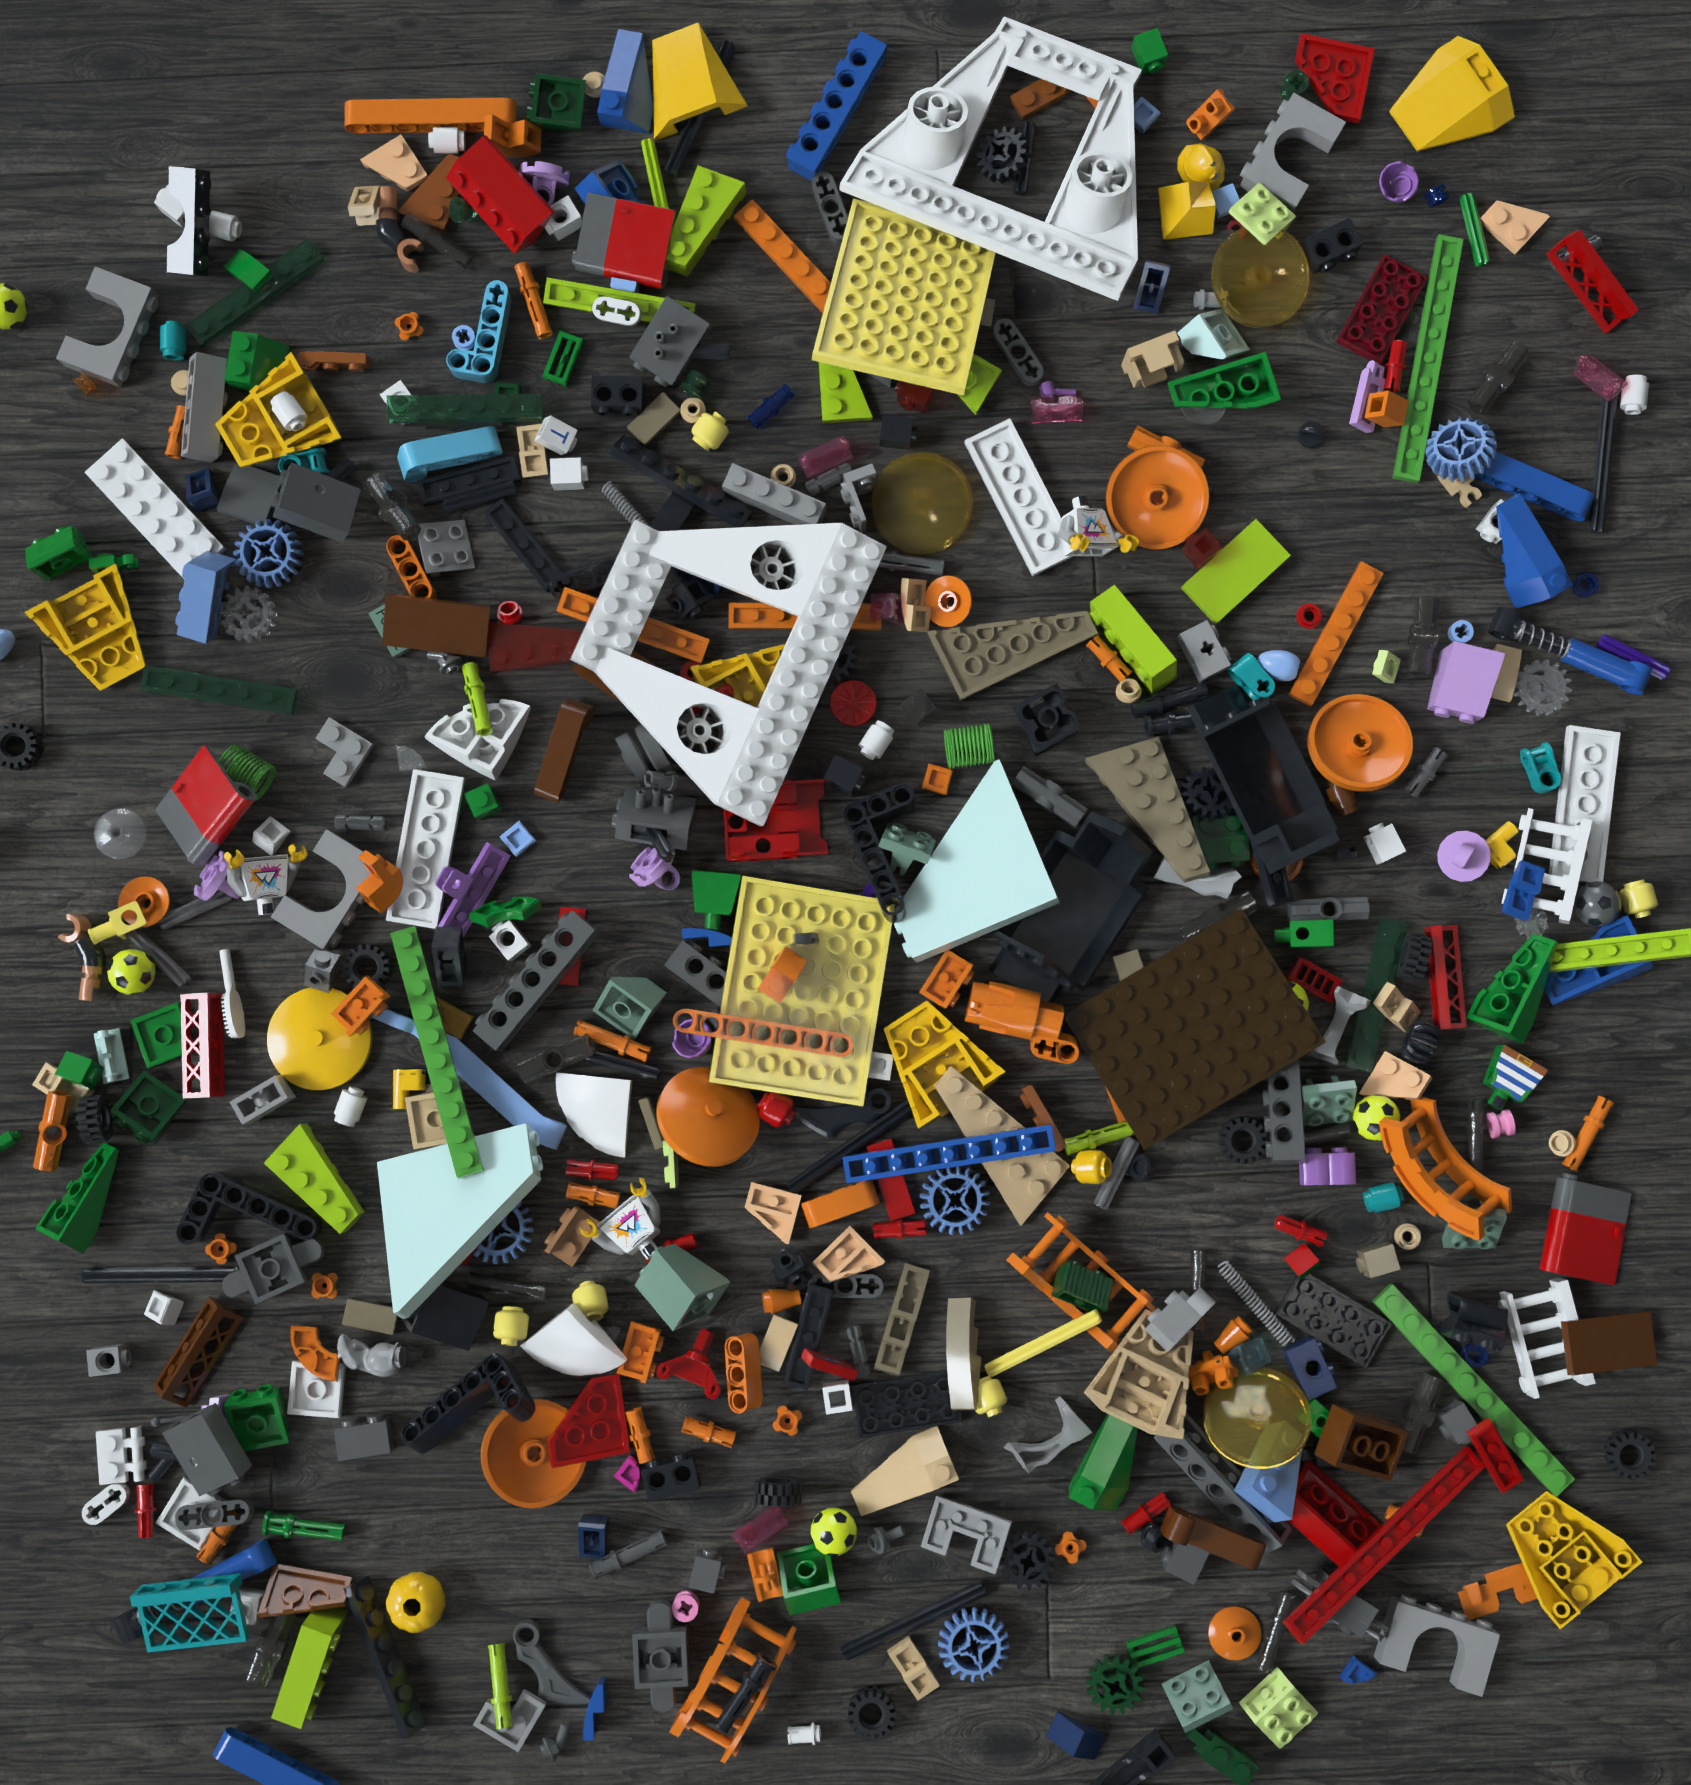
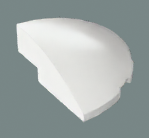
M500 699L499 703L487 704L493 732L487 736H478L471 706L467 704L463 706V711L452 717L444 716L425 735L429 742L454 759L496 781L519 740L531 708L524 703Z
M556 1072L558 1101L571 1128L580 1138H583L595 1149L613 1156L625 1158L633 1080Z
M575 1303L571 1304L520 1345L527 1354L542 1365L564 1374L576 1376L602 1374L619 1367L628 1360L595 1319L590 1322Z

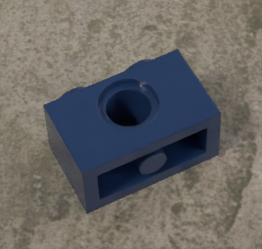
M1307 1336L1281 1348L1303 1397L1308 1401L1337 1388L1334 1381L1337 1379L1336 1373L1331 1364L1326 1365L1323 1355L1326 1353L1319 1340L1315 1341L1314 1338ZM1311 1360H1315L1317 1364L1316 1370L1312 1373H1307L1305 1369L1306 1364Z

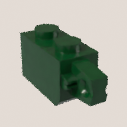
M1196 1727L1185 1733L1196 1744L1194 1750L1198 1752L1200 1758L1237 1785H1248L1260 1768L1252 1755L1212 1727L1210 1730L1206 1728L1204 1732Z

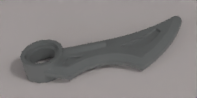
M531 1619L520 1621L513 1632L517 1658L528 1664L536 1673L539 1682L538 1697L559 1703H588L590 1696L576 1688L561 1674L538 1640L541 1635L539 1624ZM527 1627L532 1629L534 1638L530 1641L523 1640L520 1636L521 1629Z

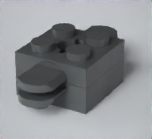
M288 1233L277 1236L235 1255L240 1269L228 1274L223 1279L222 1289L230 1298H238L251 1293L254 1303H261L311 1280L306 1267L321 1260L324 1256V1245L317 1238H310L295 1244L292 1235Z
M1298 1568L1296 1574L1310 1583L1311 1586H1307L1294 1577L1291 1583L1306 1593L1305 1596L1308 1597L1331 1574L1321 1568L1314 1578ZM1359 1592L1331 1617L1332 1621L1338 1625V1628L1349 1636L1355 1633L1363 1637L1365 1632L1381 1642L1384 1636L1372 1628L1370 1624H1374L1385 1632H1388L1390 1628L1375 1617L1379 1610L1366 1596Z
M659 1599L652 1602L647 1610V1626H635L632 1634L635 1689L650 1688L653 1708L660 1712H666L672 1709L676 1702V1687H686L689 1685L688 1623L673 1624L671 1604L666 1600Z

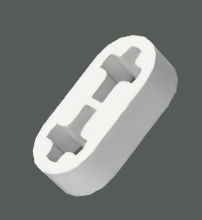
M599 297L592 306L594 315L599 320L634 326L641 319L640 308L635 303ZM604 302H607V306L615 309V312H606L605 316H602V312L598 310V307L603 306ZM629 307H632V311L636 315L631 317L630 321H627L626 316L619 314V310L628 311Z
M125 1483L111 1484L87 1502L82 1509L84 1521L88 1524L96 1525L123 1506L130 1498L128 1485ZM120 1490L122 1494L119 1498L110 1502L108 1498L114 1494V1491ZM102 1504L104 1508L99 1511L98 1515L93 1517L91 1515L93 1508Z

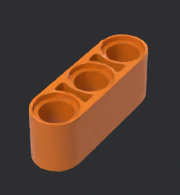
M402 535L392 536L388 540L386 548L410 596L418 597L419 591L426 588L429 590V593L425 598L437 599L436 590L413 546ZM398 545H406V549L402 554H395V549ZM412 566H416V574L407 576V570Z
M866 1180L801 1203L809 1228H813L875 1206L880 1203L873 1180Z
M752 1333L729 1337L725 1343L728 1402L731 1410L740 1414L759 1408L763 1401L759 1342Z

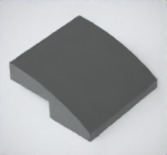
M236 462L221 494L217 512L254 525L256 521H260L261 525L264 526L265 520L270 519L275 511V507H272L271 504L275 493H280L282 485L278 484L280 476L252 466L240 468Z

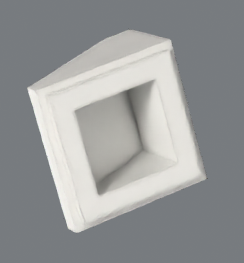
M270 816L253 832L252 842L272 856L290 834V830Z
M154 1290L144 1315L159 1324L173 1326L178 1319L184 1302Z

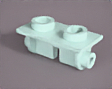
M120 1028L101 1030L94 1033L99 1064L105 1067L102 1072L103 1084L130 1079Z

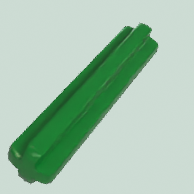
M1466 193L1460 197L1461 209L1475 266L1482 267L1490 262L1475 195L1473 193Z

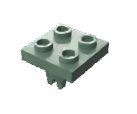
M888 823L878 847L892 851L890 869L894 872L896 867L899 866L901 868L900 875H904L913 859L928 864L936 840L931 839L932 837L927 833L909 831L902 824L893 823L892 825Z
M1331 1076L1332 1083L1314 1085L1312 1079H1306L1307 1086H1302L1301 1094L1303 1126H1318L1320 1124L1352 1121L1357 1093L1355 1080L1339 1082L1337 1076Z
M1493 1209L1484 1217L1485 1236L1480 1241L1448 1227L1449 1222H1447L1442 1237L1443 1248H1496L1507 1219L1505 1209Z
M1209 1660L1162 1683L1163 1689L1185 1733L1233 1709Z

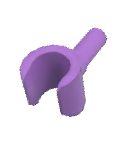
M1052 381L1043 382L1039 387L1041 397L1045 400L1059 395H1076V390L1054 389Z

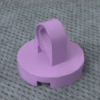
M535 161V166H528V162L520 164L519 172L537 192L543 191L548 195V204L550 206L554 200L555 188L569 186L570 172L562 173L561 166Z
M1456 831L1448 835L1440 844L1437 853L1438 864L1442 872L1449 878L1460 882L1472 881L1480 877L1488 869L1491 860L1490 849L1486 841L1478 834L1470 831Z
M649 847L644 849L631 866L634 873L629 874V877L638 886H647L654 883L664 890H673L680 883V874L671 865L673 859L668 863L661 860L655 848L652 850ZM670 871L672 880L669 884L664 885L662 883V876L665 872Z
M219 851L220 857L214 855L204 867L199 876L203 879L201 886L195 885L194 895L204 901L211 898L217 890L235 899L240 898L227 883V865L229 863L225 860V853Z

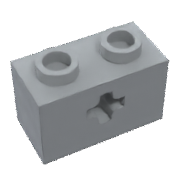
M1208 620L1180 633L1176 638L1199 683L1227 670L1231 666L1229 662L1231 661L1230 654L1225 647H1221L1218 641V631L1214 625L1209 624ZM1202 648H1204V649L1209 648V649H1210V653H1209V654H1208V653H1203V654H1202L1201 649H1202Z
M275 1075L230 1101V1104L242 1125L252 1124L296 1097L286 1079L282 1075Z

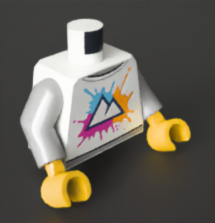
M1079 496L1072 500L1074 510L1062 517L1058 531L1059 537L1063 539L1064 556L1102 557L1117 547H1120L1123 553L1129 552V550H1136L1139 539L1130 534L1124 536L1116 531L1108 521L1103 509L1089 508L1086 496Z
M294 844L290 845L288 851L291 857L289 858L288 854L244 858L243 854L237 849L236 856L232 859L231 854L226 852L224 858L229 863L227 865V883L238 896L242 897L243 901L257 900L259 915L272 914L274 912L273 898L286 895V892L290 890L296 878L301 861L307 856V851L303 845L297 853H295L296 847Z
M639 1178L643 1186L638 1189L630 1183L631 1192L634 1195L597 1225L600 1229L596 1228L591 1219H586L587 1223L592 1225L589 1231H584L581 1227L579 1229L583 1236L591 1237L593 1241L607 1251L619 1255L626 1253L634 1255L640 1250L645 1258L649 1260L651 1259V1253L658 1248L652 1239L660 1233L658 1227L661 1223L660 1205L652 1193L646 1190L645 1179Z

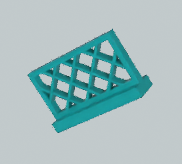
M241 1574L141 1585L130 1596L132 1607L137 1606L147 1653L246 1642L250 1637L239 1587L242 1584ZM232 1597L234 1606L232 1611H229L219 1603L221 1598ZM203 1600L211 1606L207 1614L194 1606L196 1601ZM172 1603H178L186 1609L182 1617L169 1609ZM147 1606H154L162 1612L157 1620L148 1614ZM214 1609L226 1617L222 1625L209 1617ZM189 1612L201 1620L197 1628L184 1620ZM164 1615L177 1623L172 1631L160 1623ZM229 1620L238 1626L240 1634H232L224 1628ZM204 1623L217 1632L214 1637H207L199 1631ZM179 1626L192 1634L188 1640H183L175 1634ZM155 1629L167 1637L165 1642H154L153 1631Z

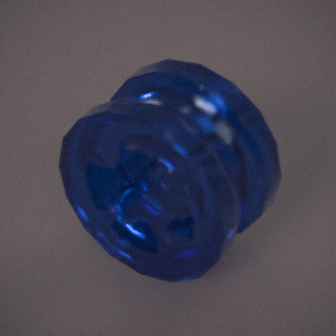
M1444 184L1433 187L1423 195L1425 199L1429 200L1427 203L1429 208L1443 203L1450 197L1449 193L1444 191L1446 189Z
M1591 573L1581 574L1572 583L1573 592L1581 598L1591 596L1599 588L1598 578ZM1585 580L1589 582L1587 585H1591V588L1586 591L1582 589L1584 586H1580V583Z
M1467 1343L1462 1348L1461 1357L1468 1365L1476 1368L1485 1365L1488 1360V1352L1485 1347ZM1473 1348L1480 1352V1358L1476 1357L1477 1361L1473 1362V1358L1469 1357V1352H1474Z

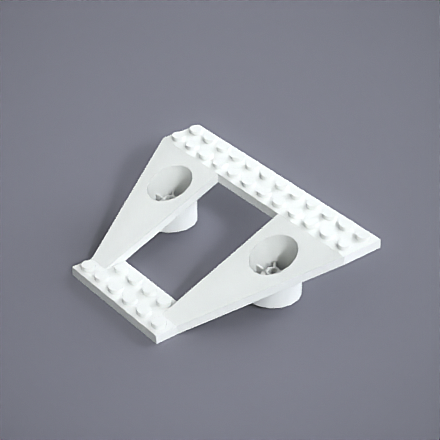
M1003 17L996 31L933 87L917 91L910 98L908 108L859 151L840 182V191L1118 301L1138 261L1133 89L1140 78L1142 69ZM1008 66L1099 101L1045 222L954 187Z
M634 520L570 660L594 671L715 805L759 826H764L887 546L843 523L657 531ZM765 547L776 550L773 557L767 556ZM757 548H759L763 559L761 562L752 558ZM780 553L785 557L787 563L782 564L777 559ZM750 564H753L754 566H756V568H755V570H754V574H752V570H751V565H750ZM671 566L798 616L757 708L630 657ZM783 567H790V577L783 574ZM779 579L789 583L783 590H780L777 584ZM770 582L773 589L766 588L765 585ZM692 707L705 709L701 718H695ZM685 709H687L691 720L688 724L679 720ZM708 712L713 715L717 723L710 725L705 720ZM677 725L684 727L682 736L678 735ZM717 725L719 738L711 736V728ZM696 727L698 728L697 732L700 733L699 735L695 733ZM681 738H684L689 743L688 748L684 746L680 740ZM708 739L717 743L710 753H708L704 743ZM694 743L700 745L703 754L692 751Z

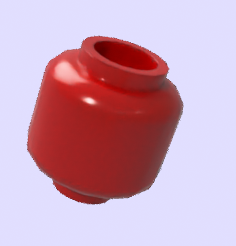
M766 1091L756 1107L759 1110L758 1116L776 1128L781 1127L783 1123L789 1125L796 1113L792 1109L794 1100L786 1094Z

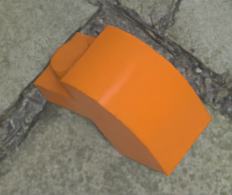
M493 114L485 116L484 135H487L506 157H528L541 153V128L525 119L509 124Z
M365 850L358 858L371 875L359 884L356 889L369 906L382 914L399 897L403 887V876L399 868L387 860L385 861L379 854L374 856Z
M783 946L757 990L780 1004L794 981L798 978L807 959L787 946Z

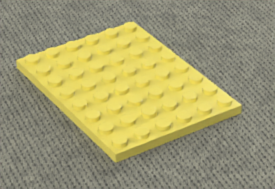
M853 199L812 353V360L964 396L996 252L873 203Z
M742 876L720 1014L843 1033L852 1039L853 1049L845 1057H836L716 1038L709 1082L857 1106L864 1105L892 923L885 919L876 898ZM891 904L887 910L894 912L895 904ZM795 933H818L819 942L817 944L794 945L792 935ZM783 946H787L807 959V962L779 1004L757 989ZM739 1021L733 1022L730 1026V1032L733 1036H740L744 1031V1026ZM764 1025L759 1026L756 1030V1036L759 1040L764 1041L770 1035L768 1027ZM790 1029L785 1030L782 1034L783 1042L787 1045L792 1044L795 1041V1033ZM813 1033L809 1036L808 1044L811 1048L815 1049L820 1046L821 1038L818 1034ZM840 1037L834 1041V1049L837 1052L841 1053L846 1049L847 1043L843 1038Z

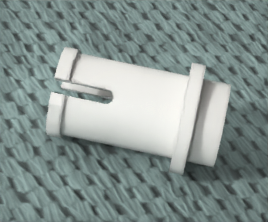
M811 1723V1726H788L789 1745L796 1743H812V1745H816V1742H821L820 1725Z

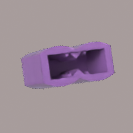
M1347 1147L1331 1148V1153H1322L1321 1148H1306L1304 1164H1299L1300 1185L1356 1184L1355 1153L1347 1152Z

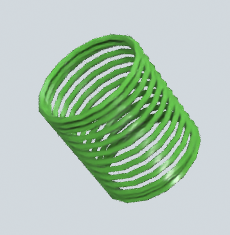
M989 723L983 724V729L980 724L979 730L978 726L975 725V732L974 727L971 725V734L969 726L966 727V730L963 726L962 731L959 727L958 733L957 728H954V735L952 728L944 730L945 750L949 769L959 768L960 766L963 768L964 765L967 767L968 764L969 766H972V764L975 766L976 764L980 765V763L983 765L984 763H994V744ZM959 742H960V749H961V754H962V762H961V757H960ZM955 744H956V750H957V758H956V753H955ZM972 745H973V750H974V758H973V754H972Z
M234 744L224 752L219 760L223 766L228 757L237 750L224 766L226 770L234 758L226 770L230 778L233 776L231 779L233 782L235 779V782L241 779L240 783L244 782L246 785L249 782L248 786H251L256 793L265 780L268 770H270L264 785L256 794V800H258L270 787L275 777L276 768L240 745Z

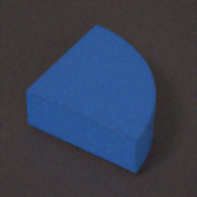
M1353 1655L1338 1677L1344 1682L1353 1684L1369 1681L1377 1672Z

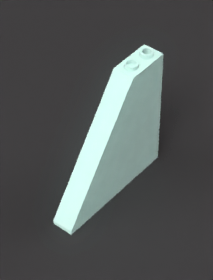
M999 759L994 761L931 855L928 864H925L903 897L906 916L902 921L894 923L898 934L903 933L906 942L902 946L907 957H912L916 963L1060 903ZM899 905L896 907L894 912H897L900 909Z
M526 1123L475 1136L484 1171L461 1179L456 1177L448 1144L377 1162L394 1314L402 1319L409 1318L541 1181L540 1171L543 1170L541 1157L537 1155L536 1146H539V1137L537 1132L533 1131Z

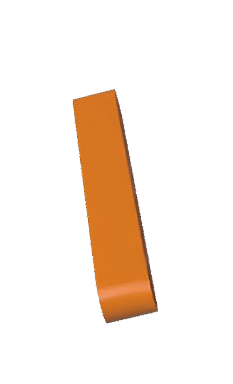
M510 98L348 100L345 102V130L355 134L433 132V127H458V130H464L465 132H484L485 116L491 114L509 124L517 122V102Z
M681 1009L673 1017L674 1027L684 1033L836 1057H845L853 1049L852 1039L843 1033L692 1009ZM682 1013H687L692 1017V1024L688 1028H681L678 1025L677 1019ZM709 1017L715 1018L718 1022V1028L714 1032H707L704 1028V1021ZM735 1021L741 1022L744 1026L743 1033L737 1037L733 1036L730 1032V1026ZM761 1025L768 1027L770 1031L769 1037L764 1041L759 1040L756 1036V1030ZM787 1029L795 1033V1041L790 1045L785 1044L782 1040V1034ZM813 1033L818 1034L821 1038L820 1046L815 1049L811 1048L808 1044V1038ZM840 1037L847 1043L846 1049L841 1053L834 1049V1041Z

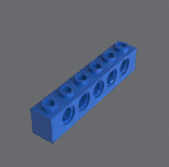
M860 31L856 39L852 38L847 48V56L844 60L840 59L835 68V77L832 81H827L823 89L824 96L820 102H815L810 113L811 118L809 122L803 123L798 133L799 139L797 143H792L787 151L788 169L811 181L816 173L821 172L887 57V45ZM862 61L865 64L863 66H856L854 63ZM845 82L853 84L851 87L842 86ZM833 103H838L841 105L839 108L836 109L830 107V105ZM820 124H826L829 126V128L821 130L818 128V126ZM809 145L817 147L814 151H808L805 148Z

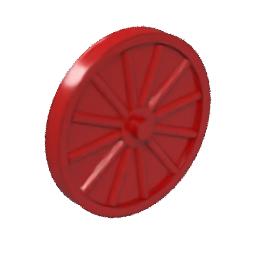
M850 680L843 682L832 693L830 701L831 711L840 723L847 726H860L868 722L875 712V694L867 684L861 681Z

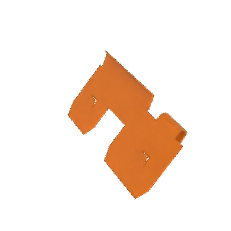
M1522 1563L1486 1573L1484 1576L1487 1583L1479 1585L1478 1582L1463 1586V1591L1458 1592L1463 1612L1468 1616L1469 1620L1497 1612L1499 1610V1600L1496 1593L1513 1588L1516 1599L1521 1604L1537 1599Z

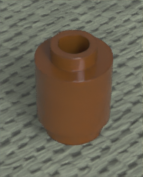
M1332 782L1329 783L1330 788L1326 789L1334 812H1338L1339 817L1359 810L1357 805L1359 801L1355 791L1344 789Z

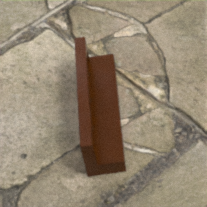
M209 1296L153 1385L159 1397L188 1407L244 1317L240 1313L224 1308L218 1299ZM223 1315L232 1318L228 1327L219 1330L218 1323ZM216 1338L217 1345L215 1348L204 1352L203 1347L205 1344ZM202 1361V1369L190 1375L189 1370L192 1365ZM188 1384L189 1389L183 1398L174 1395L178 1387Z

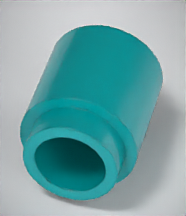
M166 321V324L160 326V351L163 353V358L173 361L183 360L187 350V328L181 326V322Z
M1393 1182L1370 1187L1368 1191L1362 1192L1368 1212L1374 1211L1379 1213L1401 1206L1400 1201H1404L1400 1186H1395Z

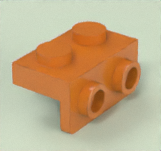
M946 950L919 993L944 1009L948 1005L953 1007L961 995L957 990L962 983L967 985L975 973L971 970L973 964L968 963L950 950Z
M368 975L360 981L331 1014L348 1030L346 1034L349 1037L355 1034L360 1036L371 1025L368 1021L374 1015L378 1017L388 1007L386 1001L391 996Z
M631 1321L622 1352L628 1360L618 1367L617 1374L639 1379L641 1383L645 1384L648 1378H653L657 1363L653 1362L655 1352H661L665 1338L660 1336L662 1329Z

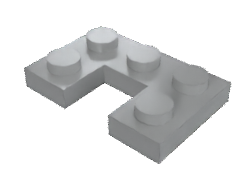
M938 1494L933 1504L921 1547L946 1556L954 1531L976 1538L978 1542L971 1566L996 1575L1012 1521Z

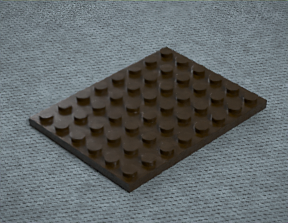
M1242 908L1063 1016L1144 1150L1326 1043Z

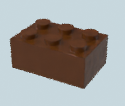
M1332 1404L1314 1454L1336 1467L1391 1482L1409 1431L1388 1420Z

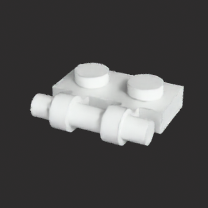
M141 1426L130 1428L131 1438H126L125 1428L96 1431L99 1485L129 1481L128 1471L133 1472L134 1482L145 1480L144 1470L147 1469V1462L143 1459L145 1437H142ZM127 1447L132 1448L133 1461L128 1462Z

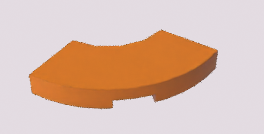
M291 1326L292 1347L301 1364L313 1375L323 1380L338 1382L341 1358L339 1359L338 1354L329 1352L323 1347L319 1339V1328Z

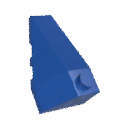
M1518 493L1496 506L1499 537L1502 538L1503 544L1501 558L1502 562L1505 563L1506 577H1504V586L1514 608L1550 599L1572 586L1561 559L1521 494Z
M1627 915L1600 928L1590 940L1638 934ZM1652 961L1551 972L1548 975L1544 989L1552 1005H1556L1627 980L1654 967Z

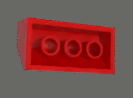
M487 135L482 136L459 157L446 176V179L514 254L532 246L555 213Z
M1306 1460L1300 1465L1292 1520L1288 1521L1335 1564L1340 1566L1382 1525L1313 1462Z

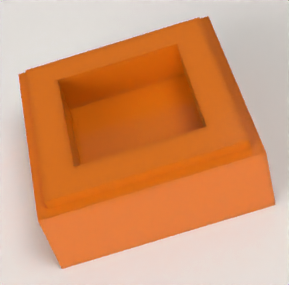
M928 764L922 789L946 796L953 770Z

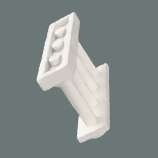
M1528 808L1527 815H1521L1519 830H1523L1515 869L1519 861L1523 860L1524 854L1566 862V865H1570L1569 875L1561 877L1544 873L1542 881L1543 884L1561 887L1560 890H1565L1564 899L1555 902L1534 897L1532 906L1533 908L1555 912V915L1560 916L1559 923L1570 924L1592 820L1582 818L1580 825L1571 827L1532 819L1534 809ZM1530 829L1572 837L1571 840H1576L1575 850L1569 849V852L1527 844ZM1508 889L1504 890L1502 904L1504 903Z
M1560 1277L1549 1280L1551 1285L1549 1291L1513 1299L1511 1293L1499 1292L1501 1300L1498 1301L1499 1306L1508 1309L1507 1324L1522 1376L1519 1377V1384L1522 1391L1534 1399L1540 1398L1537 1387L1571 1378L1584 1386L1596 1384L1593 1373L1572 1376L1567 1375V1368L1538 1376L1533 1374L1530 1361L1565 1353L1564 1343L1562 1340L1560 1343L1527 1351L1523 1335L1555 1327L1562 1329L1561 1321L1578 1319L1569 1282ZM1549 1301L1556 1303L1558 1313L1554 1317L1520 1325L1517 1309Z

